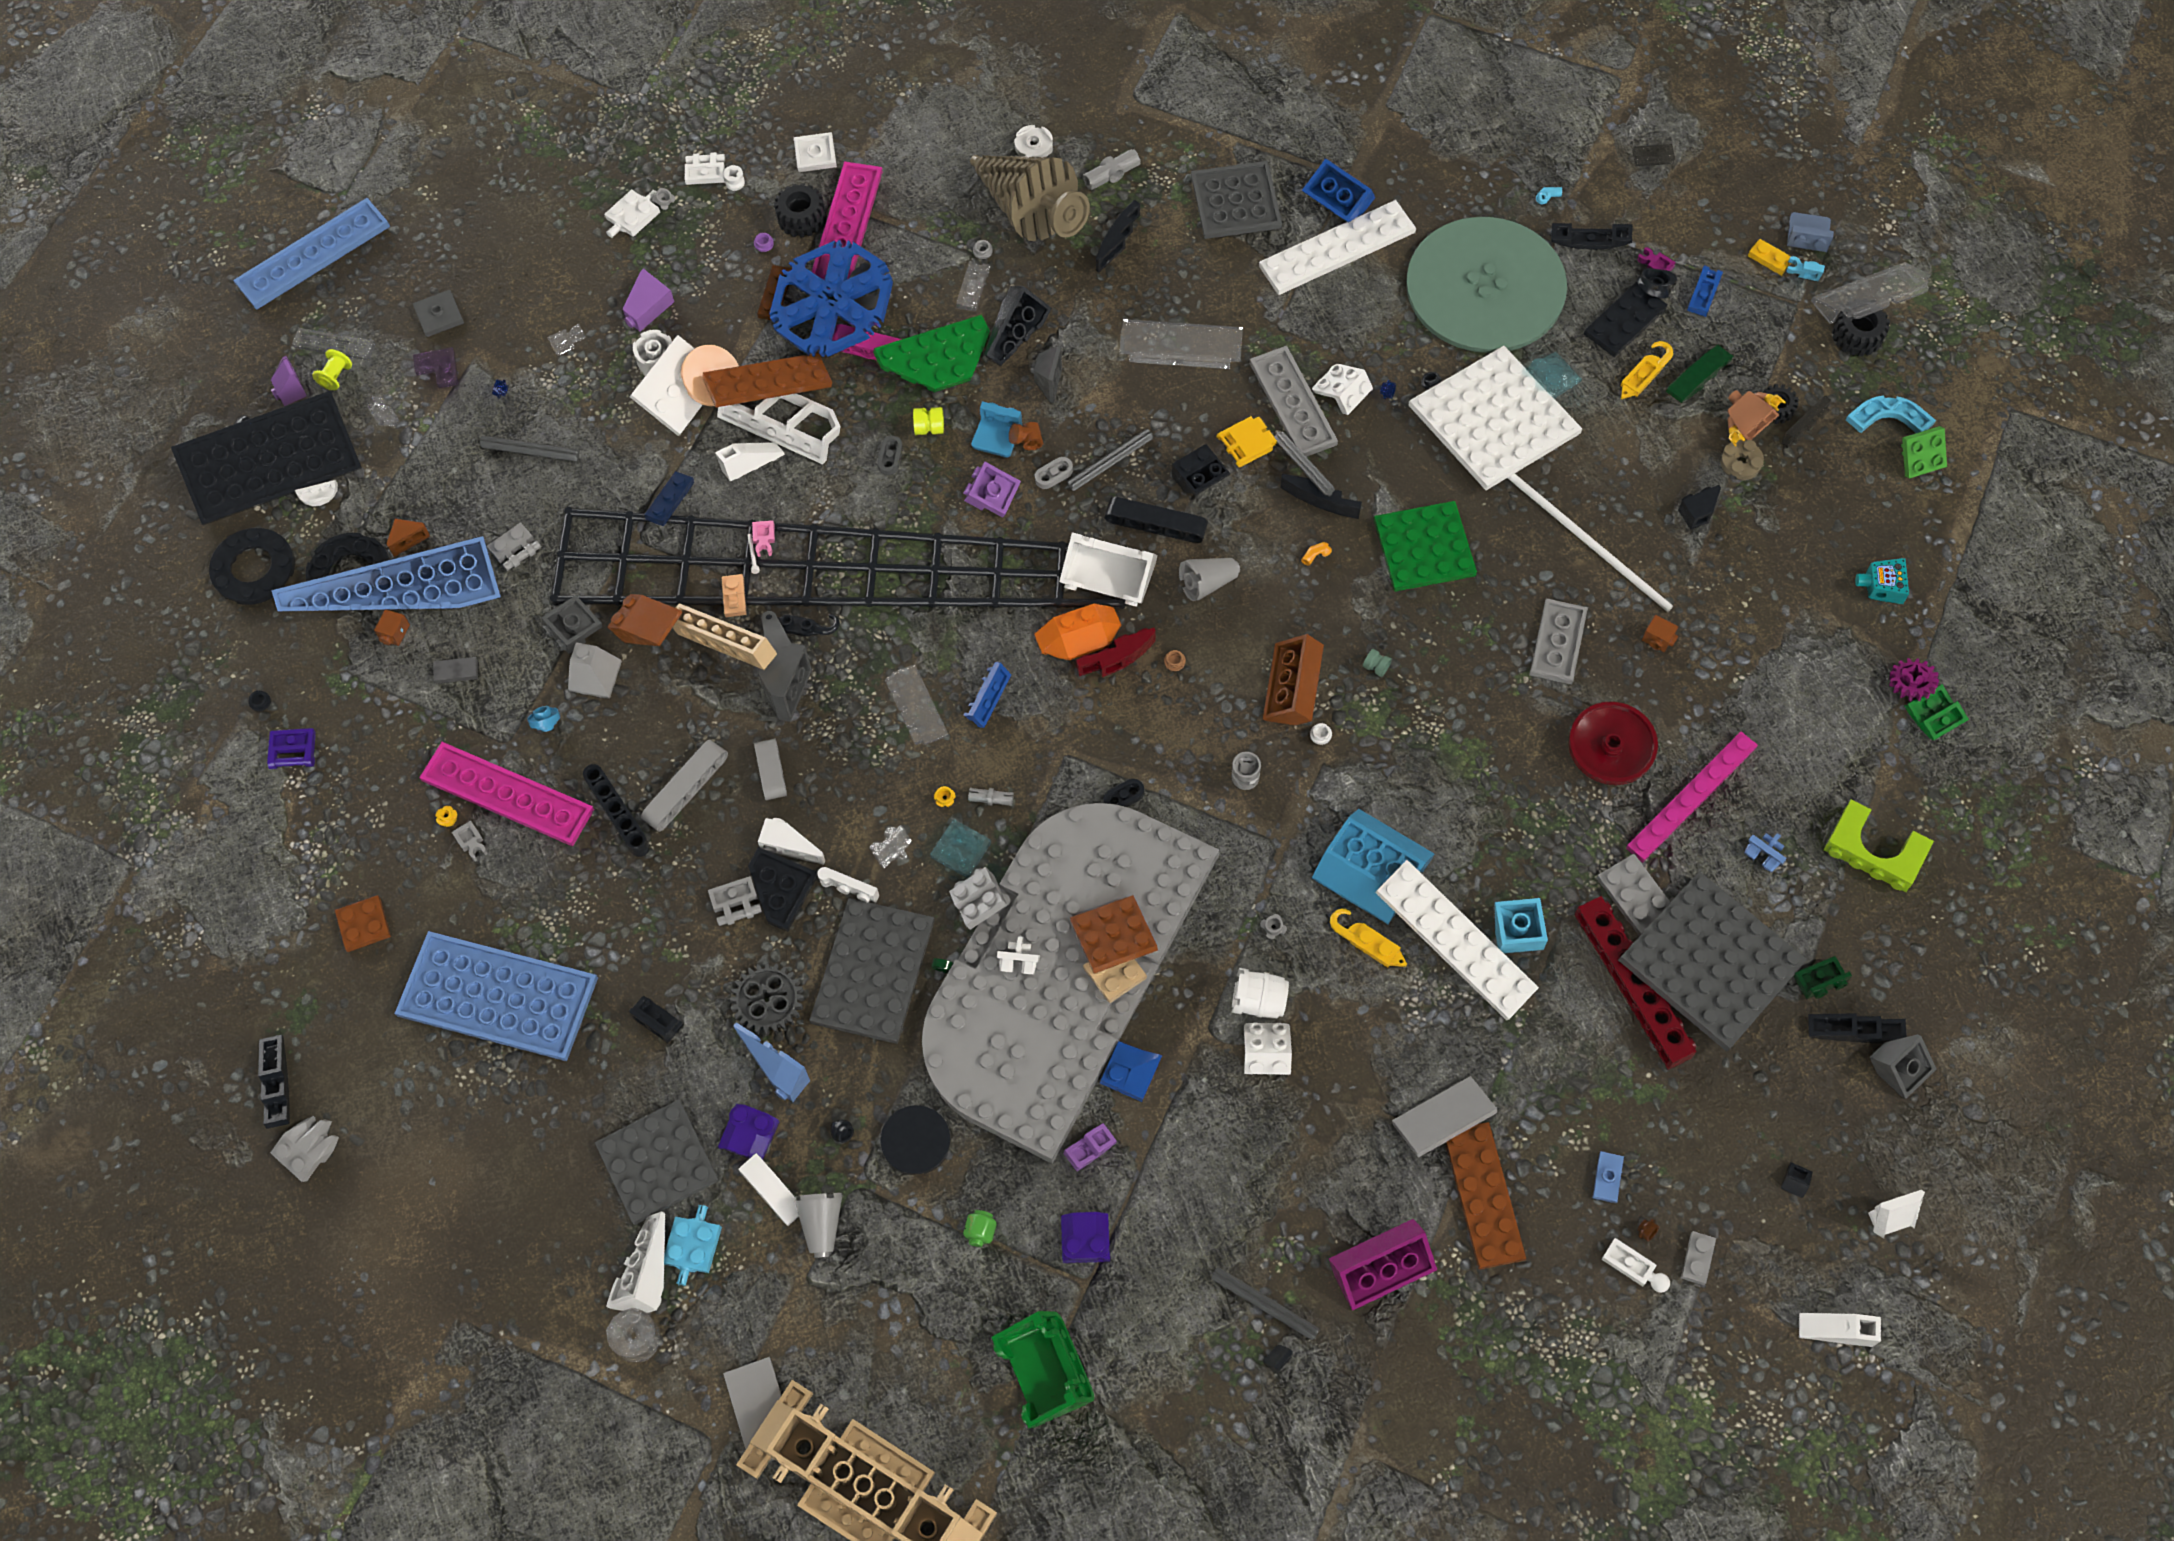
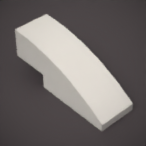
M757 1153L739 1168L743 1177L787 1226L799 1217L794 1195Z

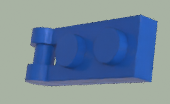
M1704 265L1687 311L1706 317L1723 271L1710 270V267Z

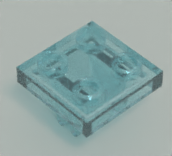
M953 819L931 852L930 857L969 878L991 845V839Z

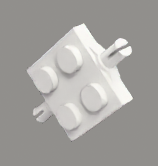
M631 189L604 214L606 219L614 224V226L606 231L607 235L613 238L619 231H622L634 237L660 213L659 207L653 204L651 200L652 196L656 195V191L652 190L645 197Z

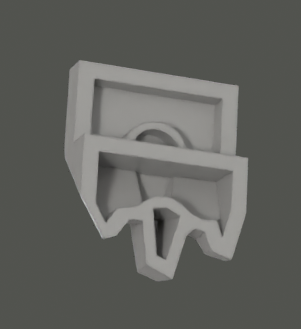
M314 1116L301 1121L282 1135L270 1153L301 1182L308 1181L320 1163L326 1162L335 1149L339 1137L336 1135L328 1137L327 1134L332 1121L324 1119L315 1124L316 1119Z

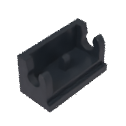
M645 996L641 997L635 1006L629 1010L630 1015L635 1021L667 1044L683 1026L682 1021Z

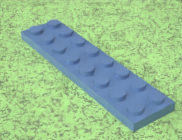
M366 198L234 279V282L257 310L386 230L390 225L371 201Z

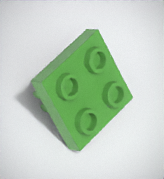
M1938 426L1902 438L1903 444H1901V447L1903 448L1902 455L1904 456V470L1907 478L1910 479L1947 467L1945 428Z

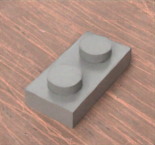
M1694 1231L1691 1232L1681 1279L1700 1285L1706 1284L1716 1238Z

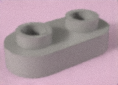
M1059 457L1039 468L1035 473L1036 485L1042 489H1049L1070 477L1073 472L1071 460L1066 457Z

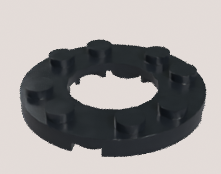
M249 528L228 536L216 548L210 560L209 575L212 584L225 599L242 605L259 604L273 598L271 590L285 587L290 576L292 577L294 574L295 556L288 542L277 532L265 528ZM259 548L270 554L271 567L261 579L253 582H243L233 576L232 564L243 551Z
M361 533L339 534L329 538L316 548L314 556L306 566V582L329 576L333 564L344 556H361L367 560L369 565L388 561L390 557L383 545L373 537L363 536Z

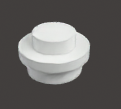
M1319 723L1312 727L1310 737L1314 743L1323 745L1331 740L1332 731L1326 724Z

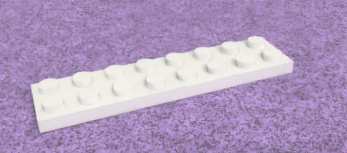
M1394 200L1355 218L1349 223H1343L1259 262V267L1277 294L1280 295L1414 234L1416 227L1398 202Z
M1408 860L1375 892L1506 1020H1509L1539 988Z

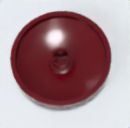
M1601 702L1586 708L1578 715L1571 727L1568 745L1574 763L1586 776L1607 785H1624L1640 779L1649 771L1657 755L1658 738L1652 723L1636 708L1620 702Z

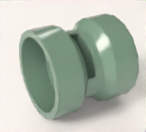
M1373 648L1368 653L1363 663V668L1375 670L1376 675L1383 677L1392 659L1388 656L1382 657L1379 651Z

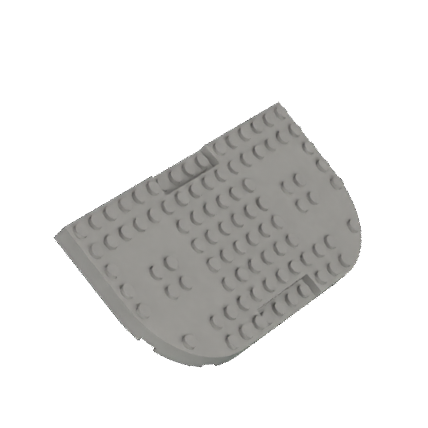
M1105 803L1085 804L1063 810L1051 816L1034 829L1020 847L999 884L1007 906L978 924L959 959L955 960L934 996L925 1017L922 1034L925 1065L933 1086L948 1106L971 1123L1053 1164L1217 861L1219 849L1141 812L1124 806ZM1134 895L1157 944L1158 951L1135 959L1147 975V979L1109 1003L1083 969V965L1088 960L1073 929L1070 918ZM1018 936L1023 937V943L1031 944V951L1022 950V954L1040 955V962H1037L1034 974L1021 973V960H1014L1013 972L1000 971V958H997V952L1016 953V949H1008V943H1017Z

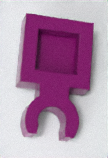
M1645 247L1643 254L1646 256L1639 254L1637 258L1639 263L1648 264L1647 268L1671 271L1676 264L1675 261L1660 252L1654 255L1653 251L1648 247Z

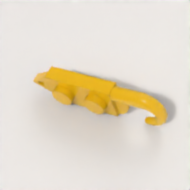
M1658 341L1651 345L1652 348L1657 346L1665 348L1666 353L1662 358L1654 355L1645 356L1621 382V399L1631 396L1638 397L1661 372L1662 368L1673 356V348L1670 344Z
M1338 909L1332 913L1330 917L1331 928L1350 941L1352 945L1387 968L1389 966H1407L1400 952L1401 947L1366 924L1355 923L1349 929H1346L1337 922L1339 915H1351V911Z

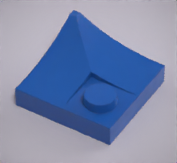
M1118 1041L1100 1084L1142 1102L1162 1055L1144 1051Z

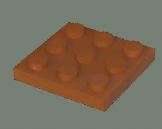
M1134 895L1070 918L1093 974L1158 951L1157 944Z

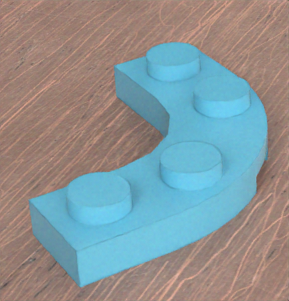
M1884 396L1871 398L1862 403L1846 418V421L1860 433L1881 418L1890 417L1898 419L1915 433L1928 430L1936 422L1920 406L1898 396L1896 398H1884Z

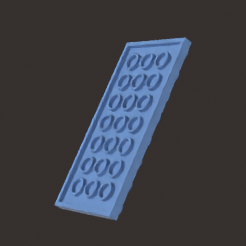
M428 931L394 1014L397 1017L567 1061L598 977L595 974Z

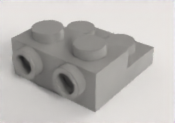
M986 867L976 869L971 877L965 881H958L954 888L949 891L954 905L960 910L964 923L970 930L1007 906L995 876Z

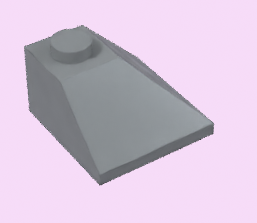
M576 642L570 659L568 690L570 692L610 699L622 663L621 659L597 646Z

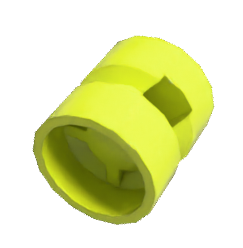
M934 407L929 411L925 408L913 409L915 435H926L928 431L932 434H944L942 407Z

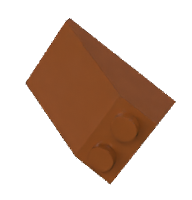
M630 594L624 599L620 610L613 615L611 623L607 628L624 643L660 646L683 612L644 595Z

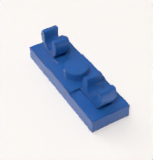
M995 662L993 667L987 669L989 675L982 678L984 683L976 696L975 702L969 703L971 709L969 713H964V716L969 721H973L980 728H984L1011 677L1009 671L999 662Z

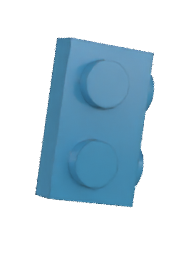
M982 401L980 406L981 420L971 443L972 448L1006 458L1010 457L1015 444L1009 441V430L1014 423L1022 425L1021 411Z

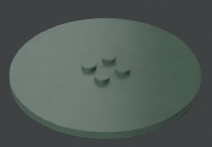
M1471 217L1457 220L1438 228L1420 243L1409 263L1406 288L1414 313L1432 334L1461 349L1480 353H1492L1502 346H1505L1509 351L1522 348L1546 334L1556 323L1563 310L1567 294V279L1563 264L1555 250L1546 240L1531 229L1501 218Z

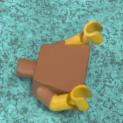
M1737 390L1732 392L1728 397L1733 404L1728 409L1730 415L1727 419L1730 434L1729 440L1735 447L1737 446V441L1741 439L1742 441H1745V438L1752 440L1779 416L1776 412L1779 411L1777 407L1780 403H1785V401L1779 395L1756 392L1754 394L1748 391L1743 396Z

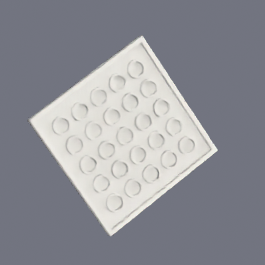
M1505 346L1495 350L1409 401V407L1485 490L1490 489L1581 434L1582 431L1577 422Z

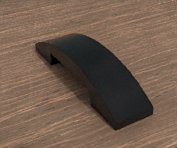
M1552 223L1551 242L1565 247L1589 250L1620 247L1632 243L1633 224H1612V229L1572 228V223Z

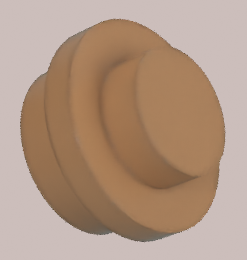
M1173 650L1166 654L1164 664L1167 669L1179 671L1185 666V656L1180 651Z

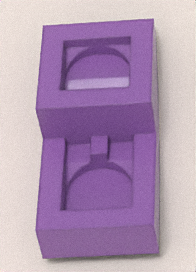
M1104 1123L1086 1133L1083 1139L1065 1149L1063 1154L1074 1169L1079 1171L1105 1153L1117 1141Z

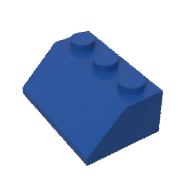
M1328 159L1323 161L1302 189V192L1348 223L1362 215L1376 198L1372 189Z

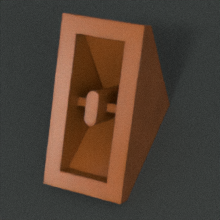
M395 519L386 544L395 557L430 537V534L424 523Z

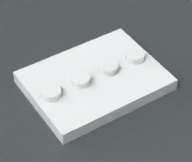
M679 335L675 337L630 395L631 399L677 436L682 433L702 406V404L689 396L681 378L682 363L694 348Z

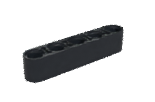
M1120 497L1110 498L1104 516L1105 520L1111 524L1192 543H1201L1203 541L1208 521L1198 515Z
M596 764L588 765L583 770V777L593 795L630 852L636 857L645 856L650 850L645 834L602 768ZM599 775L598 778L591 780L593 776ZM609 791L608 795L601 796L604 792ZM615 808H621L618 812L612 813ZM631 824L629 829H623L625 825ZM643 841L641 845L633 846L636 842Z

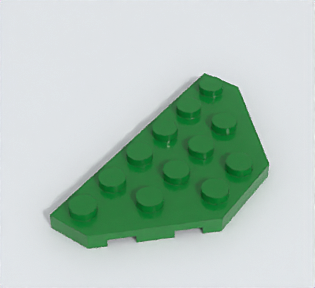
M978 315L876 347L873 353L882 370L901 375L900 378L914 384L919 383L926 386L927 390L935 393L971 380L990 330L983 316Z

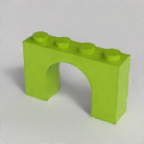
M1851 799L1835 826L1824 851L1834 858L1848 862L1855 869H1861L1869 873L1871 877L1889 883L1896 890L1907 892L1912 886L1934 841L1913 831L1907 838L1898 856L1885 859L1872 855L1866 850L1861 841V830L1872 809Z

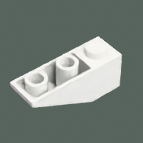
M774 442L735 443L715 452L721 470L729 481L738 479L785 455L782 449Z
M1799 1313V1338L1874 1347L1881 1342V1317L1860 1314Z

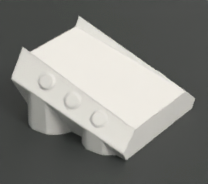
M1919 1190L1877 1205L1874 1210L1868 1213L1874 1225L1873 1232L1884 1239L1885 1234L1910 1226L1915 1229L1925 1192Z

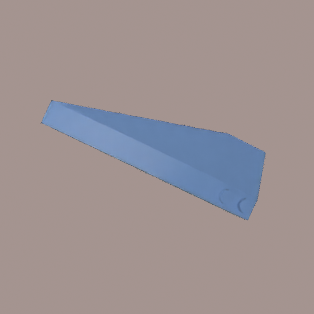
M483 536L271 590L277 611L462 608L501 597Z

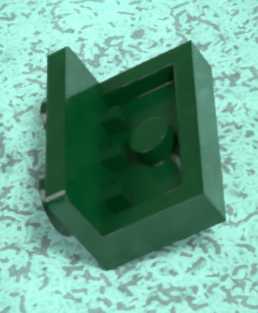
M1833 956L1796 972L1793 977L1806 999L1812 997L1819 999L1828 994L1830 989L1840 990L1846 987L1852 974L1850 971L1845 973L1836 956Z

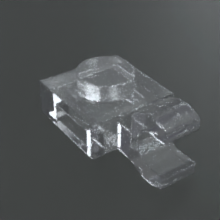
M575 325L569 333L564 329L547 338L556 355L559 356L574 349L573 343L581 341L586 337L580 325Z
M372 395L374 403H368L367 407L378 425L396 426L399 419L391 406H385L380 396Z

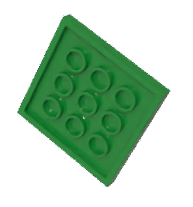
M1455 501L1374 516L1375 527L1394 592L1475 577L1477 575Z

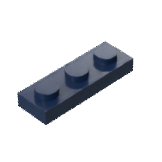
M675 471L644 514L645 519L664 526L693 486V477Z

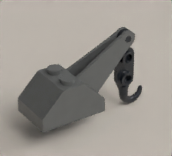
M772 611L762 614L764 637L767 638L777 655L765 670L758 668L757 675L760 678L761 688L764 691L765 697L779 720L791 722L812 672L805 645L791 643L786 633L805 637L818 634H833L840 626L839 618L836 615L829 614V618L834 620V624L830 627H824L809 618L793 615L777 617Z

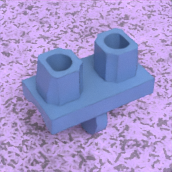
M1767 833L1763 836L1762 839L1767 841L1768 845L1755 835H1752L1744 852L1745 855L1755 860L1760 852L1766 854L1768 857L1761 866L1771 873L1779 865L1782 866L1787 859L1773 849L1775 847L1782 851L1785 847L1778 842L1781 837L1778 833L1774 838Z

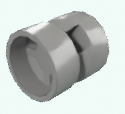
M1242 752L1234 758L1231 777L1232 782L1239 789L1250 790L1258 784L1261 761L1257 755L1251 752Z

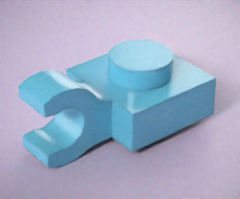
M1794 256L1788 260V263H1793L1795 267L1788 266L1786 272L1789 274H1799L1798 277L1819 281L1824 273L1825 266L1817 262L1805 261L1803 264L1799 258Z

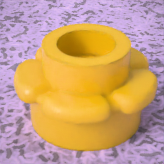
M946 786L938 788L934 794L936 804L940 807L951 806L954 803L955 792Z
M444 806L442 809H438L435 815L437 817L436 822L444 827L454 825L457 820V812L451 806Z

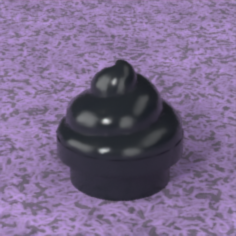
M842 1119L831 1123L830 1132L836 1142L845 1143L852 1138L854 1129L848 1120Z

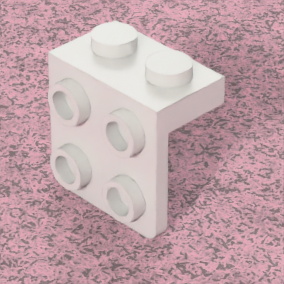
M1341 364L1332 366L1312 388L1316 394L1335 398L1342 414L1346 415L1373 389L1365 370Z
M1246 1023L1244 1025V1074H1291L1292 1049L1290 1025L1286 1023Z

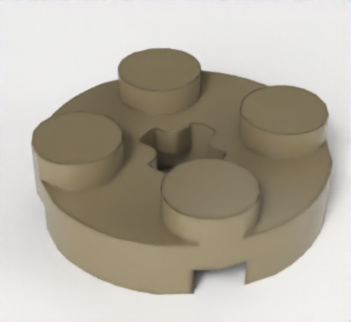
M1739 440L1736 443V447L1732 442L1726 445L1720 460L1724 472L1729 476L1730 474L1736 476L1738 480H1749L1756 477L1764 463L1763 453L1756 446V443L1752 440ZM1739 457H1743L1746 459V462L1743 463L1742 461H1738L1737 459H1739Z

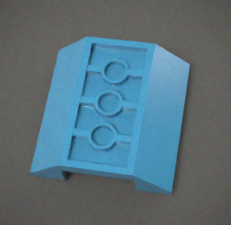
M1358 809L1348 817L1325 851L1312 879L1384 923L1389 924L1396 912L1375 892L1406 860L1419 872H1424L1435 854Z

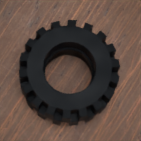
M805 183L800 185L792 184V187L787 186L784 191L781 190L779 196L775 198L774 207L778 224L781 230H784L788 235L791 233L792 237L797 235L800 238H803L804 235L809 237L813 232L817 233L826 221L823 197L817 188L813 189L812 185L805 186ZM798 209H807L803 212H794Z
M1859 300L1854 301L1853 304L1850 302L1846 307H1843L1832 330V334H1834L1833 340L1837 341L1836 345L1838 348L1842 347L1843 352L1846 353L1848 351L1853 356L1858 354L1859 357H1863L1864 354L1868 356L1872 352L1878 351L1890 328V320L1887 319V313L1882 312L1883 308L1876 307L1875 303L1872 302L1870 304L1865 300L1863 302ZM1855 326H1861L1865 328L1867 331H1861L1857 329Z

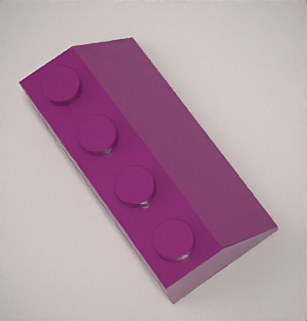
M1414 1219L1329 1258L1334 1276L1352 1311L1437 1271L1426 1233Z

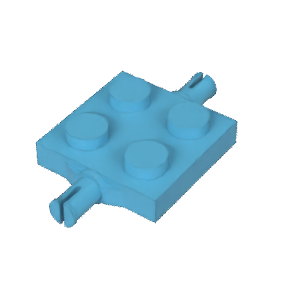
M698 1205L695 1218L675 1217L664 1253V1265L674 1266L680 1270L676 1282L678 1285L686 1286L689 1272L709 1273L722 1227L705 1221L707 1206Z

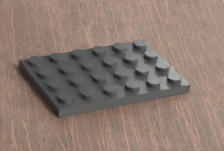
M848 898L810 1017V1023L898 1044L934 925V917Z

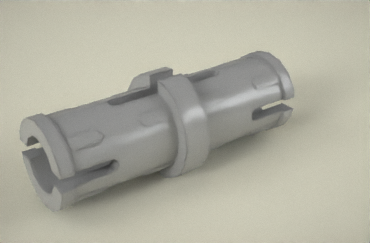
M989 788V790L969 789V802L988 803L990 806L993 804L1013 805L1014 792L994 791V788Z

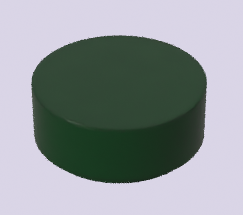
M934 958L931 967L936 971L948 973L953 962Z

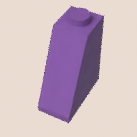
M642 269L623 307L626 324L631 328L635 327L639 332L642 331L674 303L671 290L645 269Z

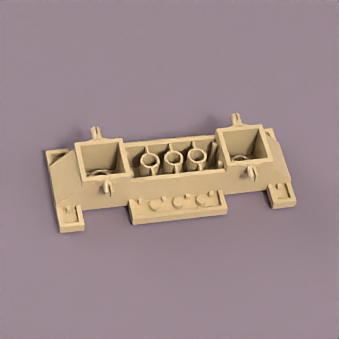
M791 1380L780 1399L777 1400L736 1464L758 1480L772 1458L781 1464L772 1477L779 1483H782L789 1470L809 1482L810 1486L797 1506L850 1541H893L894 1539L897 1541H981L997 1515L996 1511L976 1499L965 1518H961L960 1515L950 1510L946 1504L949 1496L954 1491L952 1488L944 1484L938 1497L929 1496L924 1493V1490L935 1474L934 1471L854 1419H852L841 1438L837 1437L821 1423V1420L829 1410L827 1407L820 1403L813 1416L801 1413L813 1393L794 1380ZM804 1442L810 1443V1451L804 1455L799 1454V1446ZM926 1523L935 1525V1531L930 1536H925L921 1532L922 1526Z

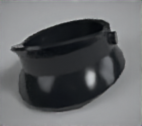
M1653 268L1643 270L1642 274L1637 277L1638 286L1645 293L1661 299L1669 297V285L1677 281L1674 273Z

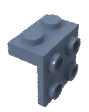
M1793 212L1790 216L1787 246L1827 252L1834 231H1830V218Z

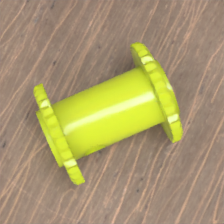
M330 349L325 353L328 362L323 370L314 371L312 376L315 382L323 388L337 390L339 382L336 379L342 369L348 370L352 367V362L342 352Z

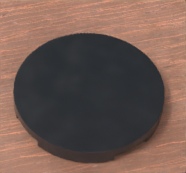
M913 1105L896 1111L888 1118L883 1126L880 1142L885 1159L895 1170L903 1174L916 1175L929 1173L942 1164L948 1155L951 1139L948 1125L938 1112L926 1106Z

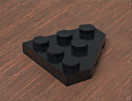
M758 847L748 867L768 924L788 932L814 885L818 872Z

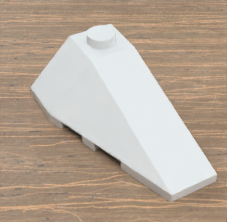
M663 1212L646 1218L635 1240L637 1247L630 1258H626L624 1265L627 1267L621 1279L616 1278L606 1307L638 1314L649 1313L657 1310L664 1288L665 1213Z

